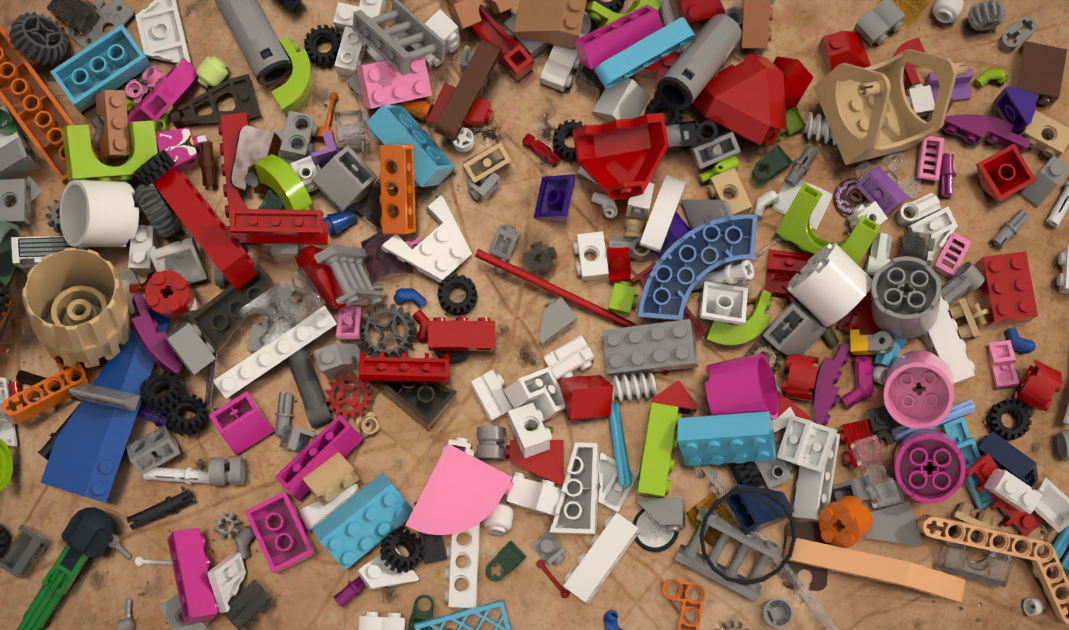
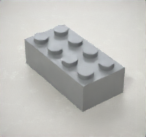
M691 319L603 330L606 369L610 377H613V375L620 377L622 374L628 376L631 373L636 375L640 372L644 374L649 371L660 372L699 367L694 323Z

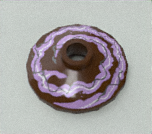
M849 178L842 181L833 193L835 209L845 218L853 214L852 209L859 204L864 205L870 202L855 186L861 180L859 178ZM852 194H858L859 200H854Z

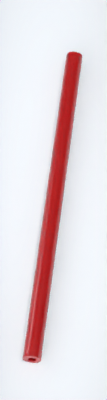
M480 249L475 254V257L562 297L622 327L636 326V323Z

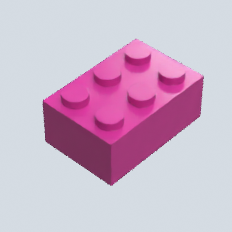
M286 491L244 511L272 573L278 574L317 554L291 496Z

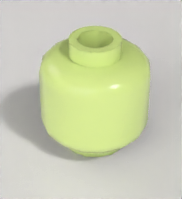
M215 55L213 57L206 56L196 68V74L199 76L198 82L206 88L209 85L215 87L221 84L228 75L227 64Z

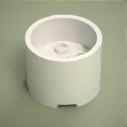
M70 181L63 191L60 202V226L66 242L73 247H126L129 239H134L139 222V208L134 207L132 195H134L135 191L132 186L127 182Z
M835 242L833 245L829 243L814 254L801 269L800 274L796 273L787 285V290L823 326L828 327L843 318L863 299L871 288L873 280Z

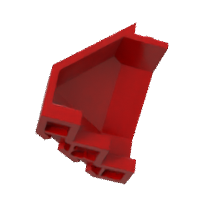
M749 54L744 57V61L735 66L732 64L718 72V76L708 82L692 103L705 117L759 145L762 143L774 145L781 129L787 130L783 71L765 57Z
M663 113L645 114L633 119L614 120L601 125H585L572 130L577 163L611 200L642 195L669 146Z

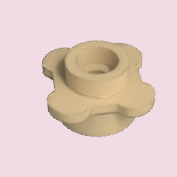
M371 411L355 420V425L359 427L362 437H368L369 434L377 432L380 428L378 421L375 419V414Z

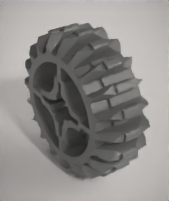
M26 12L13 21L9 31L10 43L14 45V50L20 51L19 56L24 55L27 57V60H34L35 64L41 62L42 65L46 63L52 65L54 62L61 60L67 52L68 34L64 33V28L59 27L58 22L52 21L51 17L46 18L43 13L38 15L36 12L32 14Z
M153 183L149 186L141 184L134 190V196L138 204L162 238L165 239L168 236H172L180 230V224Z
M386 303L382 305L383 310H379L377 305L374 306L376 311L374 314L368 310L367 314L370 318L362 317L361 320L366 325H360L361 331H364L360 333V338L364 339L360 342L361 347L367 346L364 350L365 353L369 354L372 352L373 354L376 352L380 354V352H384V356L392 357L395 355L396 358H401L399 354L401 352L408 355L409 353L405 348H414V345L409 341L417 340L415 335H411L417 332L416 327H410L415 324L414 319H409L411 314L409 312L403 314V307H399L395 311V304H392L390 309H388ZM393 317L385 324L376 323L381 318ZM399 320L405 325L404 338L396 332ZM371 328L379 333L376 346L370 339ZM391 329L393 335L384 337L385 335L381 330L388 331ZM390 342L400 343L395 348L382 349Z

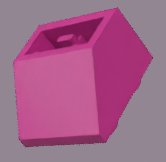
M248 391L209 414L217 430L235 455L240 454L274 432Z

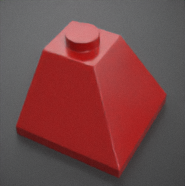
M840 31L822 37L818 45L828 73L842 63L862 68L871 66L859 32Z

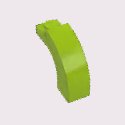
M634 0L629 10L624 14L615 13L601 4L592 1L587 3L585 12L589 13L591 19L598 22L601 20L599 29L645 5L659 10L662 1Z
M287 36L279 41L293 64L292 74L285 84L271 92L285 116L289 111L297 109L306 100L313 84V69L305 48L300 51L295 41L290 42Z
M273 154L254 163L260 183L268 185L277 193L285 210H310L311 198L303 182L288 163Z
M765 290L759 291L753 310L748 318H746L745 325L711 320L704 339L723 345H739L756 338L764 331L772 318L764 314L765 310L768 311L771 307L773 298H770L772 293Z

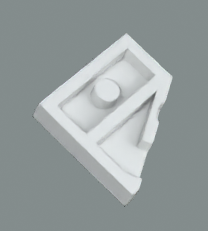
M945 207L909 225L908 228L925 262L929 263L934 259L935 254L943 247L949 235L954 232L958 225L949 207Z
M601 453L598 503L618 513L639 473L630 468L631 486L620 487L615 460Z
M379 554L357 571V574L369 590L381 589L386 586L394 587L404 583L412 584L419 580V577L413 570H409L407 573H404V571L397 573V568L394 571L390 570V564L387 567L384 565L386 559L381 560L382 554Z
M240 552L232 553L207 572L220 613L229 611L230 606L228 602L231 596H236L239 585L246 575Z

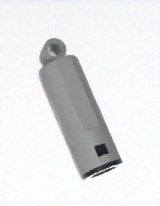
M214 0L260 85L278 82L292 71L293 65L257 0Z
M730 7L724 15L712 16L661 78L656 89L659 97L666 105L676 110H686L690 107L742 39L741 21L743 18H741V9Z

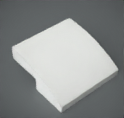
M790 415L776 458L823 473L837 430Z

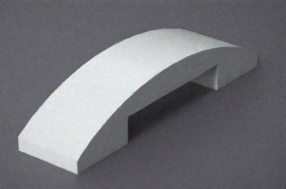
M668 175L665 176L639 245L658 252L661 251L686 182Z

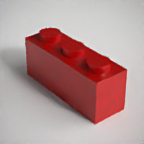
M435 317L433 321H428L429 351H495V321H491V318L480 317L478 321H469V318L466 317L455 318V321H446L444 317Z

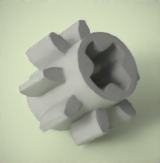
M221 512V518L213 520L217 524L216 528L212 530L220 532V539H223L226 534L232 540V534L240 532L237 529V525L241 521L234 520V513H230L229 517H226V514ZM225 521L232 524L228 527L229 531L222 528L225 526Z

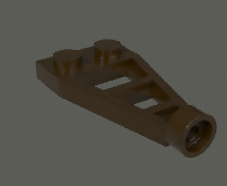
M249 74L228 79L179 106L177 109L170 110L171 119L175 127L193 123L221 122V115L246 112L250 119L261 116ZM226 93L232 94L235 102L234 110L219 111L216 108V99ZM210 102L211 114L196 115L195 107L197 105Z

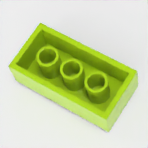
M651 403L635 496L664 498L670 492L671 480H668V473H671L674 468L675 458L671 457V453L675 451L678 442V436L674 434L675 429L678 430V418L682 416L681 413H678L679 407Z

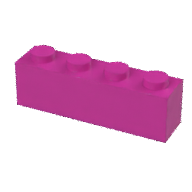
M645 5L575 40L574 43L581 64L589 69H595L600 63L663 27L658 10Z
M339 414L275 478L285 490L300 501L309 492L303 481L305 476L337 452L345 457L364 438Z
M199 528L173 531L167 540L184 624L212 621L217 615L219 607L214 599L207 574L210 563L209 558L205 556L204 536L201 535Z

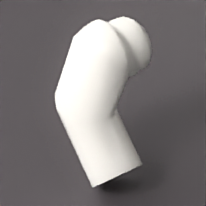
M767 191L757 197L752 215H758L757 218H763L765 207L769 204H777L780 200L779 194L775 191Z

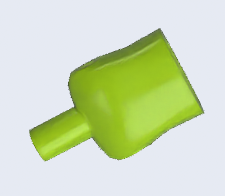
M735 155L720 160L714 164L711 170L700 174V180L705 182L710 180L711 177L735 168V170H738L740 167L739 161Z

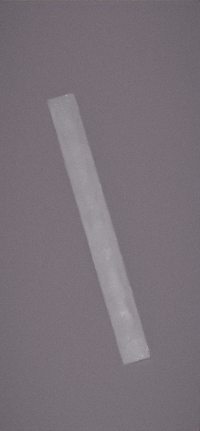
M710 464L694 467L701 478L706 477L709 480L710 484L708 487L715 496L720 494L723 497L730 491ZM724 500L722 505L731 514L733 511L727 500ZM761 529L752 533L768 541V538ZM782 556L779 561L771 558L768 564L772 568L774 566L778 568L784 559ZM786 563L778 576L786 586L790 584L795 590L792 593L800 604L803 602L809 608L807 613L815 623L819 621L824 627L822 630H839Z

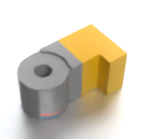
M859 329L850 330L851 353L854 356L887 354L894 348L895 342L893 338L885 331H879L874 335H863Z

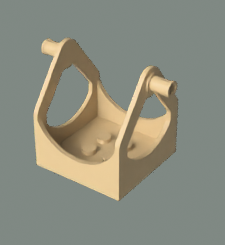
M906 49L888 60L866 68L848 63L839 64L813 86L845 165L911 149L938 131L944 124L956 76L967 73V66H959L966 63L964 61L953 63L949 58ZM907 63L933 70L939 81L932 119L929 122L922 120L914 112L906 97L903 74L904 66Z

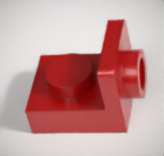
M629 247L607 248L609 282L631 281Z

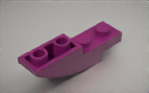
M974 114L946 116L941 127L946 133L951 135L957 134L972 144H980L984 138L991 144L1002 145L1006 148L1015 144L1021 154L1028 149L1031 140L1011 132L1014 124L990 116Z
M142 293L133 295L132 303L137 317L132 318L131 326L138 341L149 357L167 373L172 372L173 375L176 374L179 377L180 370L183 369L179 357H175L172 348L164 339L167 335L166 331L156 333L159 331L155 318L151 319L149 311H151V307L143 298Z
M844 341L839 345L833 359L825 357L818 368L811 401V419L816 424L827 425L831 416L828 412L831 406L835 407L840 399V395L837 394L840 388L832 383L836 384L842 374L839 369L842 363L847 364L852 354L849 352L851 345Z

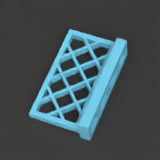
M503 599L414 624L416 630H421V628L427 626L436 630H444L442 628L445 622L453 620L459 624L456 630H460L462 626L469 630H478L483 621L486 620L495 625L493 630H497L498 627L502 630H511ZM500 607L502 615L497 622L487 617L490 609ZM475 614L481 617L475 628L465 623L468 615Z

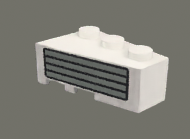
M64 236L11 237L12 263L25 273H28L32 267L39 264L43 260L42 258L50 253L54 254L65 250V248H76L86 251L90 249L89 247L70 246Z

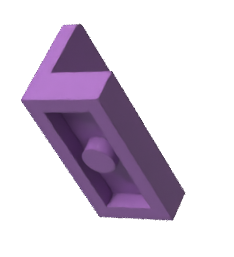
M968 68L965 75L956 76L951 98L954 101L969 100L972 97L969 84L973 77L972 68ZM930 72L925 79L926 86L930 85L935 103L939 90V81L936 78L935 72Z
M331 130L322 132L327 149L310 153L314 164H319L320 168H323L339 153Z
M880 166L869 171L855 185L870 202L876 201L886 216L908 198L904 191Z

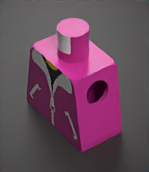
M187 127L155 133L159 151L165 149L176 163L173 167L178 173L200 162L198 142L208 141L206 134L194 137L191 130Z

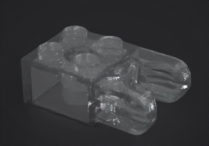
M301 267L240 308L238 313L243 318L254 313H259L266 318L268 322L267 330L258 338L259 343L264 347L327 303Z

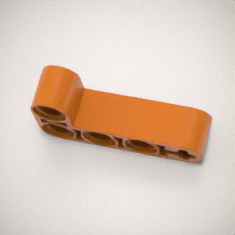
M56 356L54 359L59 369L58 373L4 400L2 410L7 420L12 424L22 423L73 397L74 395L70 394L69 388L88 384L81 364L77 362L75 368L62 364L63 359ZM76 377H81L78 381H72ZM56 387H60V389H59L58 391H56V392H51L52 389H54V388H56ZM34 398H40L37 402H31Z
M677 579L665 581L661 587L662 595L668 600L681 602L676 630H699L705 599L704 588L701 585ZM669 583L675 584L678 588L675 596H670L666 592V586ZM691 588H696L700 593L697 601L691 600L688 596ZM688 610L695 613V621L691 624L684 620V613Z

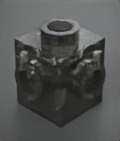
M542 241L530 245L531 250L522 253L529 273L539 270L540 274L553 270L551 265L556 264L555 259L558 258L554 246L550 247L549 243L543 244ZM540 254L544 257L543 261L539 259Z

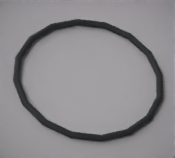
M746 488L731 491L714 502L703 518L699 537L702 555L710 568L727 581L747 585L764 582L783 569L792 556L796 541L794 519L784 502L770 492ZM753 492L768 496L783 508L790 520L792 540L787 556L777 569L762 578L741 580L728 577L713 565L706 553L704 532L707 520L718 504L732 495Z

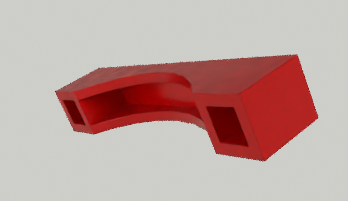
M447 0L450 4H453L452 0ZM480 4L479 14L482 21L470 27L481 40L484 39L502 48L498 60L518 81L533 69V59L518 42L511 38L494 21Z
M246 112L221 115V122L218 123L219 135H222L223 143H220L219 146L221 156H224V164H221L223 177L226 176V184H223L224 197L228 198V205H225L226 218H229V222L231 209H248L242 199L240 189L233 187L230 182L239 131L244 126H250V119ZM232 233L239 243V233Z

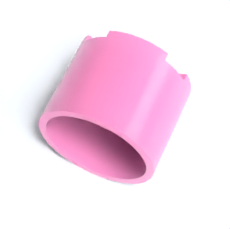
M916 350L904 353L893 362L886 374L884 403L889 414L898 423L909 428L925 429L937 425L949 414L954 401V381L949 366L942 359L934 355V353ZM916 383H921L922 390H917Z

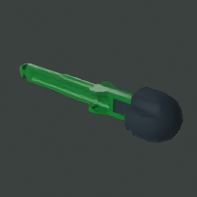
M88 507L78 511L71 518L61 534L62 540L67 544L41 582L43 585L23 615V620L17 630L42 629L62 596L69 591L89 557H101L113 535V523L105 511L96 507Z

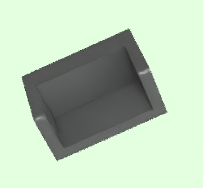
M20 525L18 529L22 532L5 558L0 560V567L16 578L24 579L49 540L31 528Z

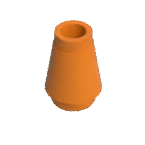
M409 100L401 103L412 117L423 122L427 120L434 106L429 101Z

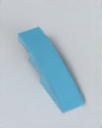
M961 416L941 424L943 432L951 437L960 449L967 469L981 456L975 439L970 436L964 417ZM973 473L968 477L965 476L964 482L977 509L980 510L988 507L993 501L992 497L985 489L979 493L976 491L975 487L980 482Z

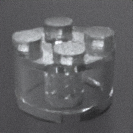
M366 111L335 112L334 118L337 123L335 130L339 152L347 145L356 154L369 151V133H364L367 122Z

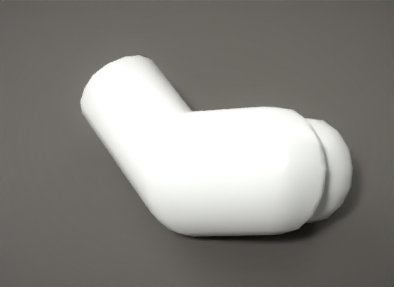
M594 191L591 202L600 204L607 218L615 217L618 212L615 201L611 200L607 195Z

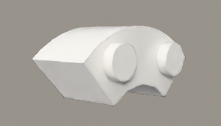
M513 472L510 475L512 476L511 482L514 485L508 495L504 493L500 501L555 516L562 489L554 487L555 483L542 479V482L525 479L526 475L518 472Z

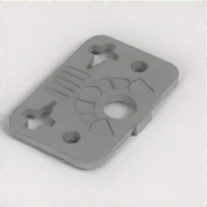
M96 0L68 30V35L85 49L106 35L103 33V27L106 24H113L114 29L121 24L124 26L133 16L134 12L122 0H111L112 4L103 6L105 3L103 0ZM84 27L82 30L84 34L75 37L76 32L74 30Z

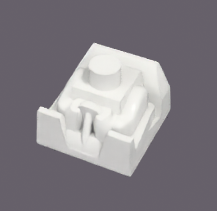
M193 236L185 238L182 242L176 241L158 249L155 246H151L150 257L157 272L164 270L175 271L181 274L190 284L207 279L204 262Z

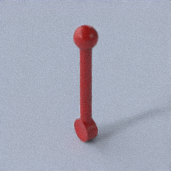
M538 560L536 563L537 567L546 573L561 592V597L568 598L569 591L563 589L545 566V561Z

